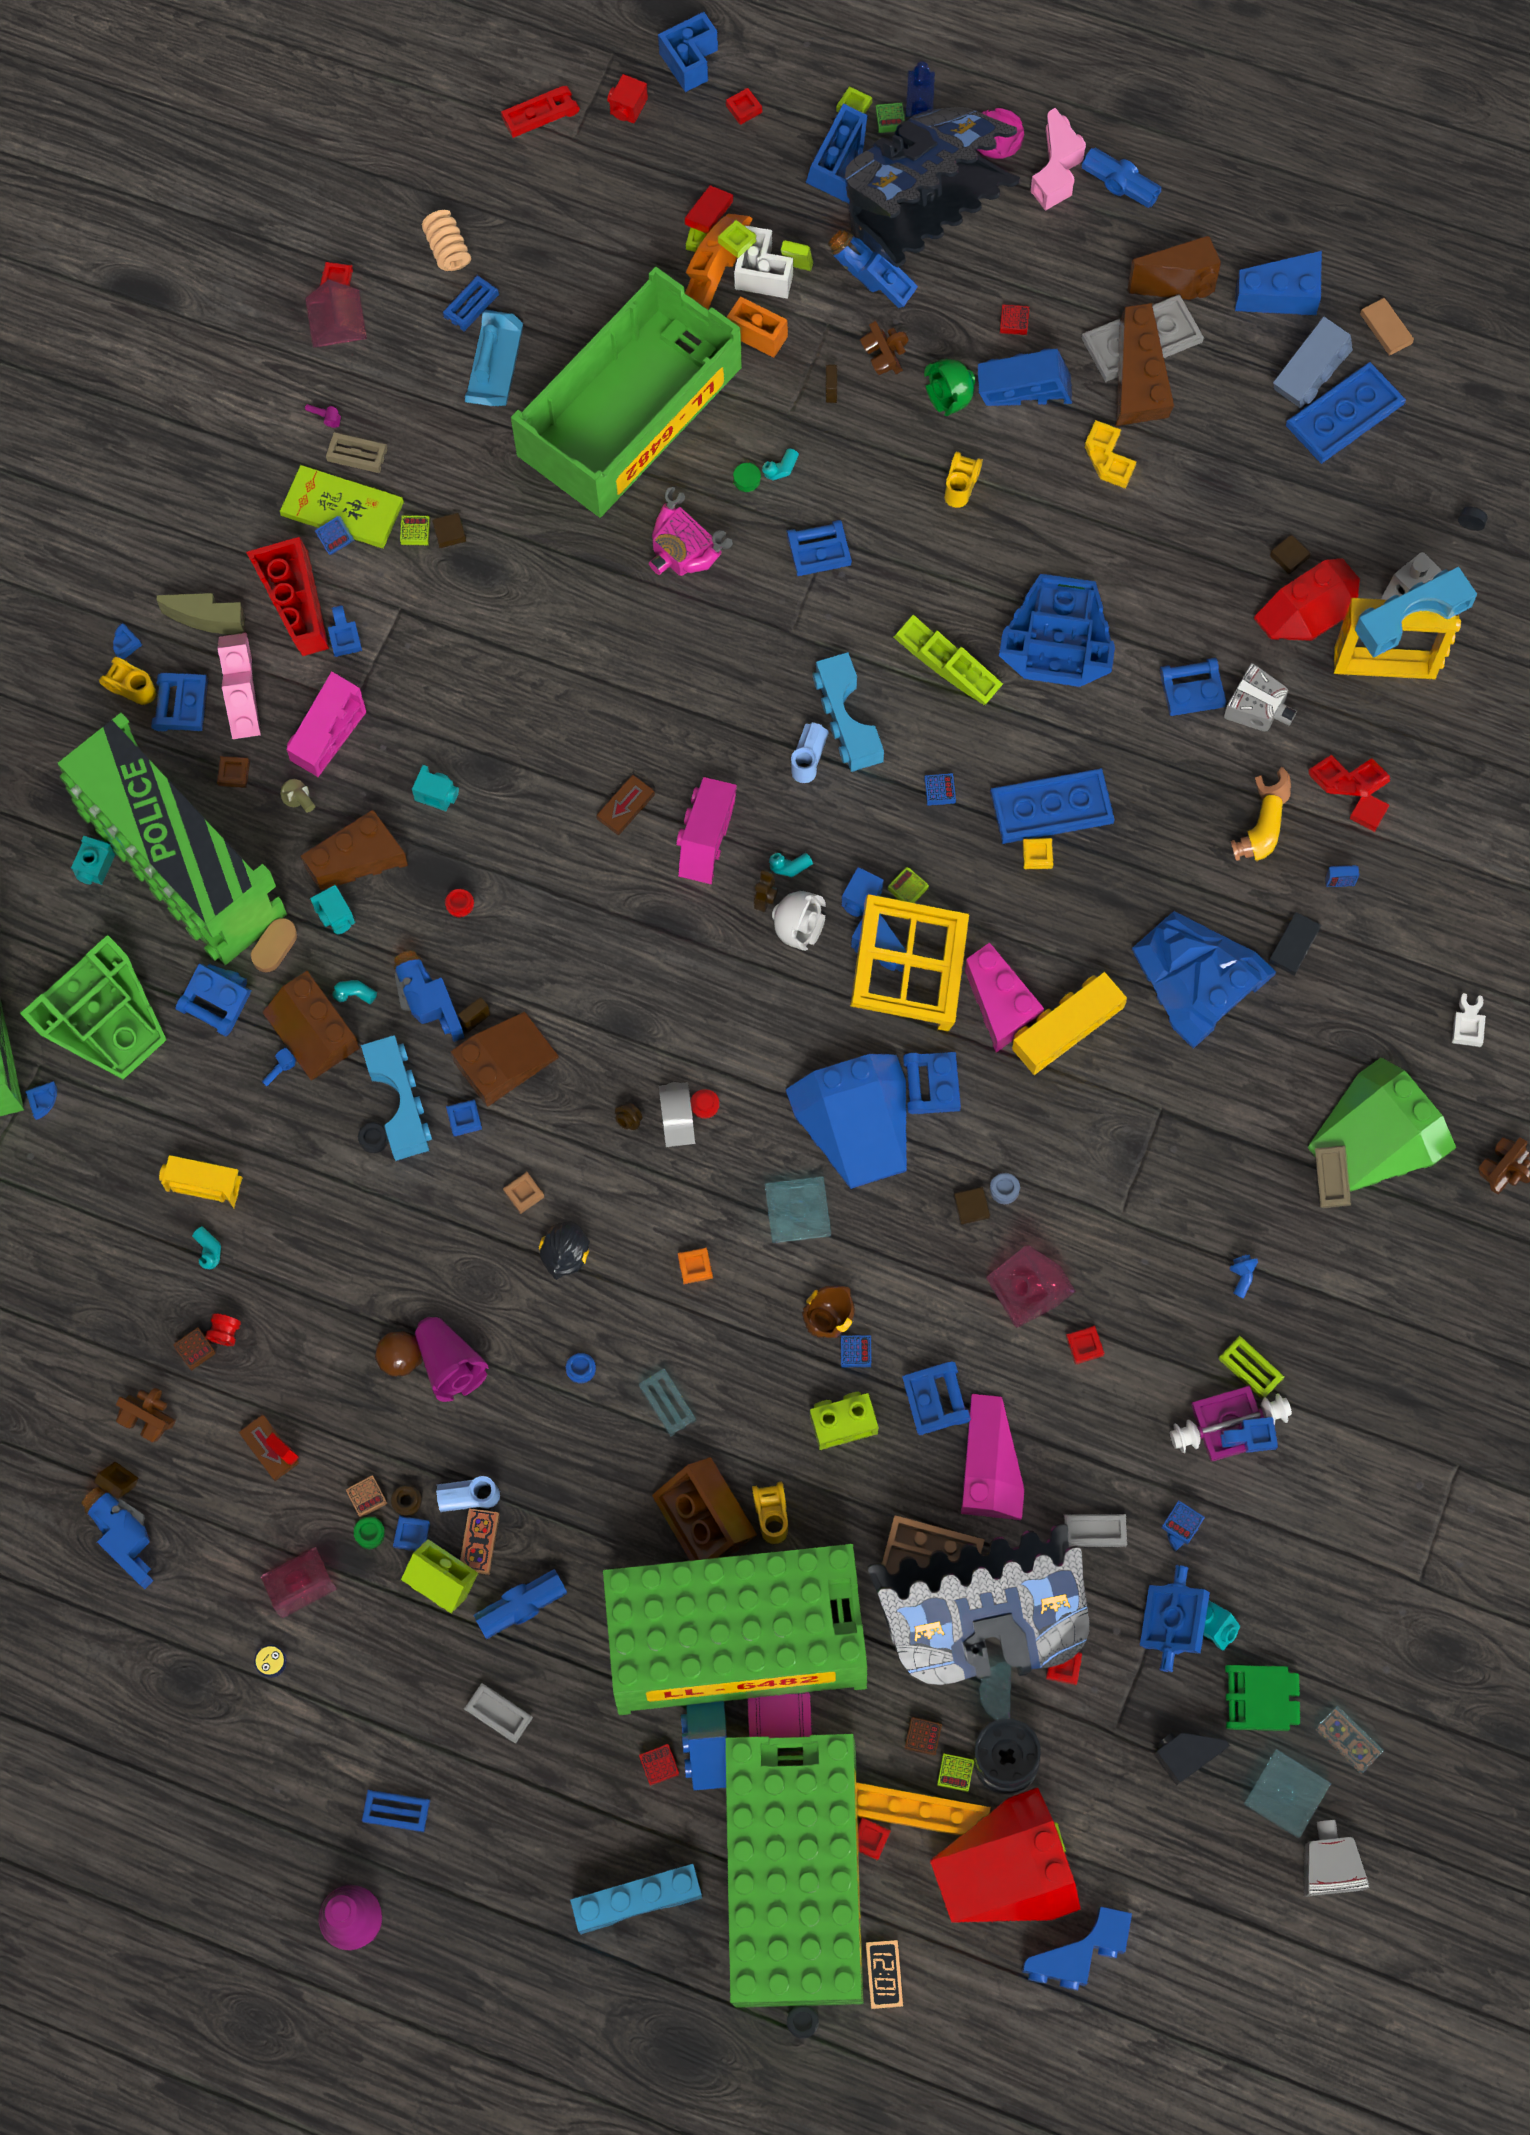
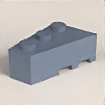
M1323 317L1273 382L1275 391L1299 408H1302L1305 403H1311L1321 385L1328 381L1337 367L1353 351L1351 335L1326 317Z

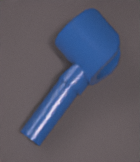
M287 1048L280 1050L275 1055L279 1064L262 1081L266 1086L283 1070L286 1071L295 1066L296 1060Z

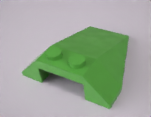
M108 935L44 994H41L20 1013L44 1038L122 1080L166 1041L165 1035L144 994L128 956Z
M1379 1058L1356 1076L1308 1146V1149L1316 1157V1148L1345 1145L1350 1192L1379 1183L1381 1180L1405 1175L1407 1172L1433 1166L1456 1149L1443 1115L1405 1070L1383 1058Z

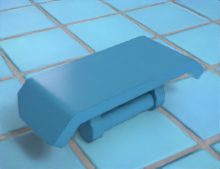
M490 310L483 312L482 325L468 391L465 394V402L489 406H506L523 330V323L514 314Z

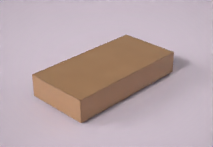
M1385 298L1361 310L1360 315L1389 356L1413 343L1414 338Z

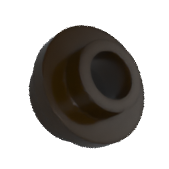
M626 1102L615 1109L616 1121L622 1128L636 1130L640 1126V1121L643 1117L635 1105Z
M411 1485L398 1487L391 1496L393 1509L403 1516L413 1515L422 1504L420 1492ZM405 1496L412 1498V1503L408 1506L401 1504Z

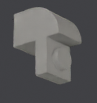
M672 1082L659 1086L666 1147L695 1144L688 1082Z

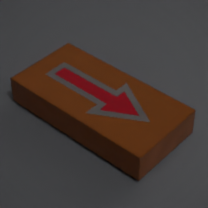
M632 775L596 815L597 820L619 836L655 796V791Z
M262 1414L238 1433L272 1479L276 1481L297 1466L299 1462L296 1460L293 1465L287 1464L266 1444L265 1440L272 1432L280 1439L281 1437Z

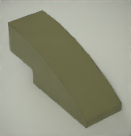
M213 593L157 595V603L161 613L177 622L212 633L226 635L245 633V614L241 602L216 603Z

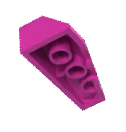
M972 1394L961 1514L1022 1520L1024 1485L1003 1399L998 1396Z

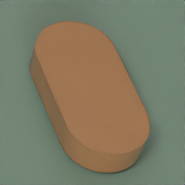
M277 919L268 926L251 952V959L256 969L262 972H271L280 965L297 939V931L291 921Z

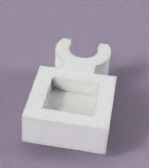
M1463 993L1459 1000V1007L1462 1012H1456L1454 1015L1452 1043L1481 1047L1484 1040L1486 1016L1477 1015L1483 1005V997L1478 996L1476 1005L1471 1006L1466 1001L1467 994Z

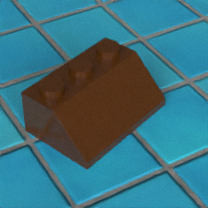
M305 971L284 985L263 1011V1015L311 1081L360 1049L356 1037L308 971Z
M711 1457L688 1464L652 1495L690 1561L728 1557L757 1536Z

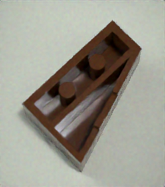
M371 810L301 855L305 869L320 890L356 881L355 878L373 874L374 876L381 874L383 870L397 866L399 868L408 866L404 851L374 810Z

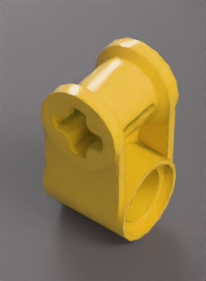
M955 452L946 479L944 498L948 505L959 508L967 504L974 484L979 477L983 459L978 458L974 460L961 456L960 452Z
M119 657L112 659L113 665L107 674L99 679L100 684L107 690L120 694L140 705L152 702L156 696V689L148 673ZM145 685L142 689L136 690L138 686Z
M782 1481L778 1482L776 1486L764 1488L752 1486L762 1537L771 1544L781 1543L788 1535L787 1507ZM777 1521L782 1524L783 1528L777 1533H771L766 1529V1526L769 1522Z

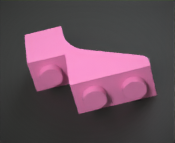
M1056 108L1050 110L1047 115L1046 139L1049 162L1043 170L1032 176L1031 193L1045 211L1072 196L1074 177L1069 169L1083 162L1086 148L1084 139L1081 135H1076L1067 117L1061 115Z
M247 633L219 637L218 653L223 673L222 691L232 739L261 735L252 676V657Z

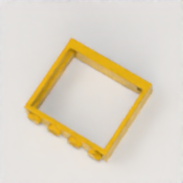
M1351 598L1334 647V674L1436 679L1439 669L1444 668L1445 657L1449 656L1450 644L1455 642V632L1460 630L1461 619H1459V615L1447 620L1441 615L1430 611L1414 612L1402 620V630L1438 632L1431 651L1390 649L1373 658L1367 648L1355 647L1359 637L1355 628L1362 612L1372 607L1377 609L1384 605L1386 600Z

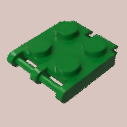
M1225 1666V1673H1228L1229 1693L1225 1694L1226 1701H1229V1722H1226V1729L1289 1731L1290 1725L1300 1724V1702L1289 1701V1697L1300 1696L1299 1673H1288V1667ZM1235 1673H1237V1693H1235ZM1235 1702H1237L1238 1722H1235Z

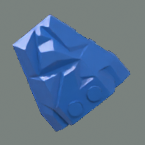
M1175 911L1132 948L1147 980L1151 981L1157 993L1156 997L1160 1005L1163 1004L1172 1028L1193 1049L1214 1030L1216 1023L1251 991H1258L1276 974V971L1255 951Z

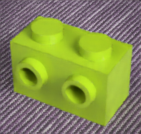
M853 1392L843 1396L844 1400L832 1403L831 1400H824L814 1404V1408L810 1409V1419L819 1450L878 1434L879 1427L868 1393L861 1395L860 1392Z
M428 1539L413 1553L401 1580L435 1602L439 1607L452 1613L467 1598L478 1572Z

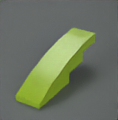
M914 615L907 620L893 637L933 671L983 705H986L1003 685L963 647L957 649L939 631L933 633Z

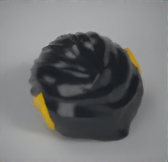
M571 1221L558 1223L549 1228L546 1236L541 1238L539 1250L544 1266L554 1279L558 1280L562 1276L570 1275L581 1269L583 1264L586 1263L590 1240L583 1233L581 1227Z

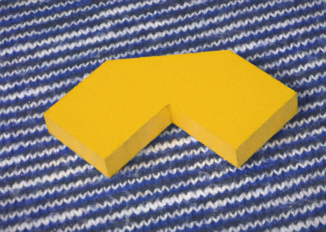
M1095 420L1085 442V449L1101 480L1126 489L1137 461L1112 452L1120 436L1121 429Z

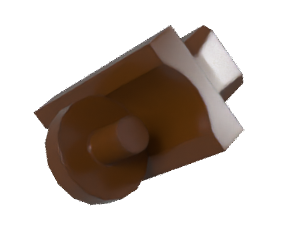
M876 321L869 324L872 331L860 338V341L868 354L879 348L881 349L882 353L870 360L877 374L881 375L890 370H893L895 374L903 371L894 351L897 350L899 355L906 352L904 346L909 340L905 332L897 333L895 328H891L888 330L890 337L887 338L883 329H880Z
M1502 1137L1496 1145L1495 1153L1503 1159L1498 1164L1487 1158L1479 1166L1480 1176L1490 1183L1491 1191L1499 1195L1508 1182L1512 1186H1516L1519 1181L1523 1183L1530 1182V1171L1528 1170L1530 1168V1160L1527 1159L1530 1154L1526 1150V1145L1528 1144L1526 1140L1519 1137L1515 1142Z
M156 1387L150 1393L141 1389L137 1394V1398L131 1394L126 1398L121 1396L116 1403L120 1407L116 1422L131 1429L134 1428L138 1418L142 1419L146 1423L140 1435L150 1442L158 1441L165 1430L173 1428L176 1420L161 1412L166 1409L167 1403L160 1400L162 1390Z

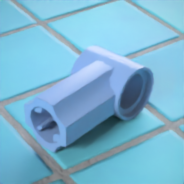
M813 722L805 724L798 746L792 754L791 774L797 782L808 783L816 776L817 765L829 734L828 730L820 724ZM802 763H807L810 766L804 768L798 765Z
M479 1476L468 1481L437 1485V1502L440 1512L476 1507L489 1509L494 1507L500 1499L499 1488L486 1476ZM483 1486H490V1495L485 1499H479L477 1497L479 1489Z

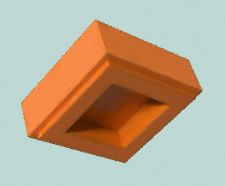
M707 1248L678 1253L683 1284L713 1279Z

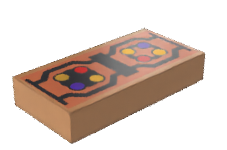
M469 1508L460 1561L478 1573L490 1575L500 1514L498 1512Z

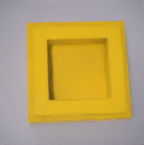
M1052 838L1023 839L1024 869L1053 868Z

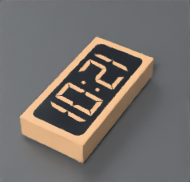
M898 1940L866 1943L871 2009L903 2007Z

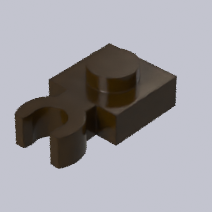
M764 870L761 871L760 881L755 887L757 892L754 897V909L766 912L768 904H774L778 893L773 873Z

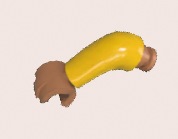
M1283 767L1277 772L1279 782L1273 786H1265L1261 776L1255 777L1259 795L1263 799L1257 825L1248 831L1249 836L1240 838L1241 842L1231 841L1236 861L1240 860V856L1244 855L1246 858L1254 856L1255 861L1266 858L1275 849L1280 832L1282 805L1289 800L1291 795L1290 776Z

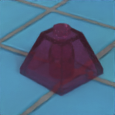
M1029 1245L1023 1247L986 1277L1016 1328L1052 1310L1076 1292L1061 1266Z

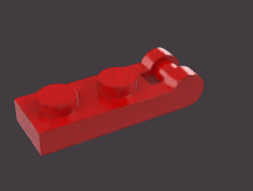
M561 86L501 111V116L512 138L562 117H572L579 112L580 108L577 102L571 99L572 93L568 86Z

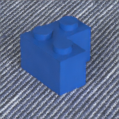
M702 12L658 34L659 54L685 92L708 81L707 61L704 57L718 50L717 30L705 12Z
M724 1701L686 1705L687 1714H681L682 1733H684L682 1734L683 1753L690 1752V1759H684L686 1778H692L693 1791L726 1788L725 1738H727Z

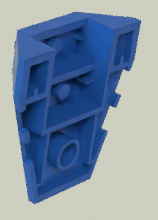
M1040 574L1025 596L1024 603L1014 613L1013 620L1003 630L999 657L1024 679L1081 687L1111 673L1115 646L1109 635V625L1104 618L1103 605L1096 582ZM1058 584L1084 587L1085 590L1058 586Z
M864 1055L813 1071L786 1089L794 1117L806 1129L813 1142L820 1147L827 1156L828 1161L850 1189L906 1172V1079L897 1055Z

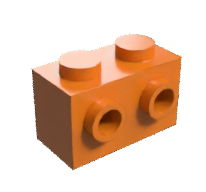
M741 296L727 316L730 321L740 327L742 342L773 358L788 338L787 319Z

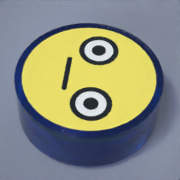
M266 1645L256 1653L254 1664L261 1675L273 1678L279 1676L285 1670L287 1659L285 1653L279 1647Z

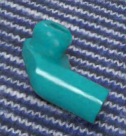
M789 448L786 449L781 462L775 464L773 461H767L764 463L762 472L765 477L774 481L789 476L799 453Z
M806 852L792 861L785 859L780 853H775L769 858L770 869L776 874L794 877L813 865L812 859Z
M359 980L340 981L334 986L335 990L332 993V997L338 1002H344L348 996L355 995L366 1003L372 1004L377 997L375 990Z
M201 1226L192 1235L203 1247L202 1257L199 1258L198 1262L204 1269H214L220 1262L221 1244Z

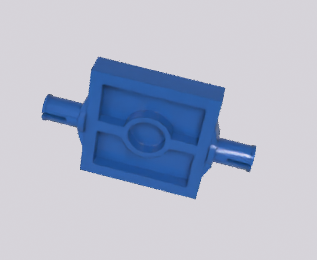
M1175 1566L1172 1584L1165 1586L1149 1585L1140 1646L1145 1649H1155L1162 1652L1159 1670L1164 1672H1173L1175 1654L1183 1652L1201 1654L1210 1592L1205 1589H1194L1186 1586L1189 1568L1185 1566Z

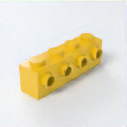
M1105 972L1098 977L1093 975L1082 984V989L1076 994L1070 992L1064 996L1059 1002L1060 1005L1053 1011L1047 1009L1036 1019L1038 1022L1033 1026L1021 1028L1014 1035L1015 1039L1012 1050L1032 1074L1035 1075L1125 1007L1127 997Z

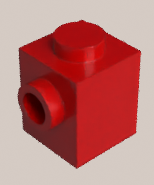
M623 74L617 86L612 87L608 94L607 101L610 103V114L618 120L635 124L648 100L647 83Z

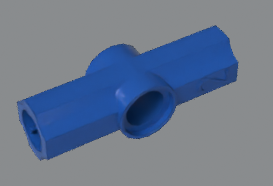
M1096 147L1090 149L1082 163V169L1104 181L1106 188L1111 193L1117 196L1125 194L1147 208L1154 205L1161 193L1162 187L1139 174L1137 167L1132 162L1126 159L1117 161Z
M555 1569L527 1585L521 1584L510 1589L501 1596V1600L478 1611L473 1616L485 1638L488 1639L513 1624L518 1625L530 1620L540 1612L539 1609L553 1603V1601L568 1593Z

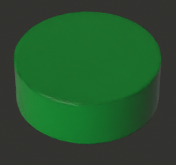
M743 463L734 470L733 482L740 491L751 492L760 485L761 472L754 464Z
M364 1517L354 1527V1538L363 1548H376L385 1538V1528L377 1518Z

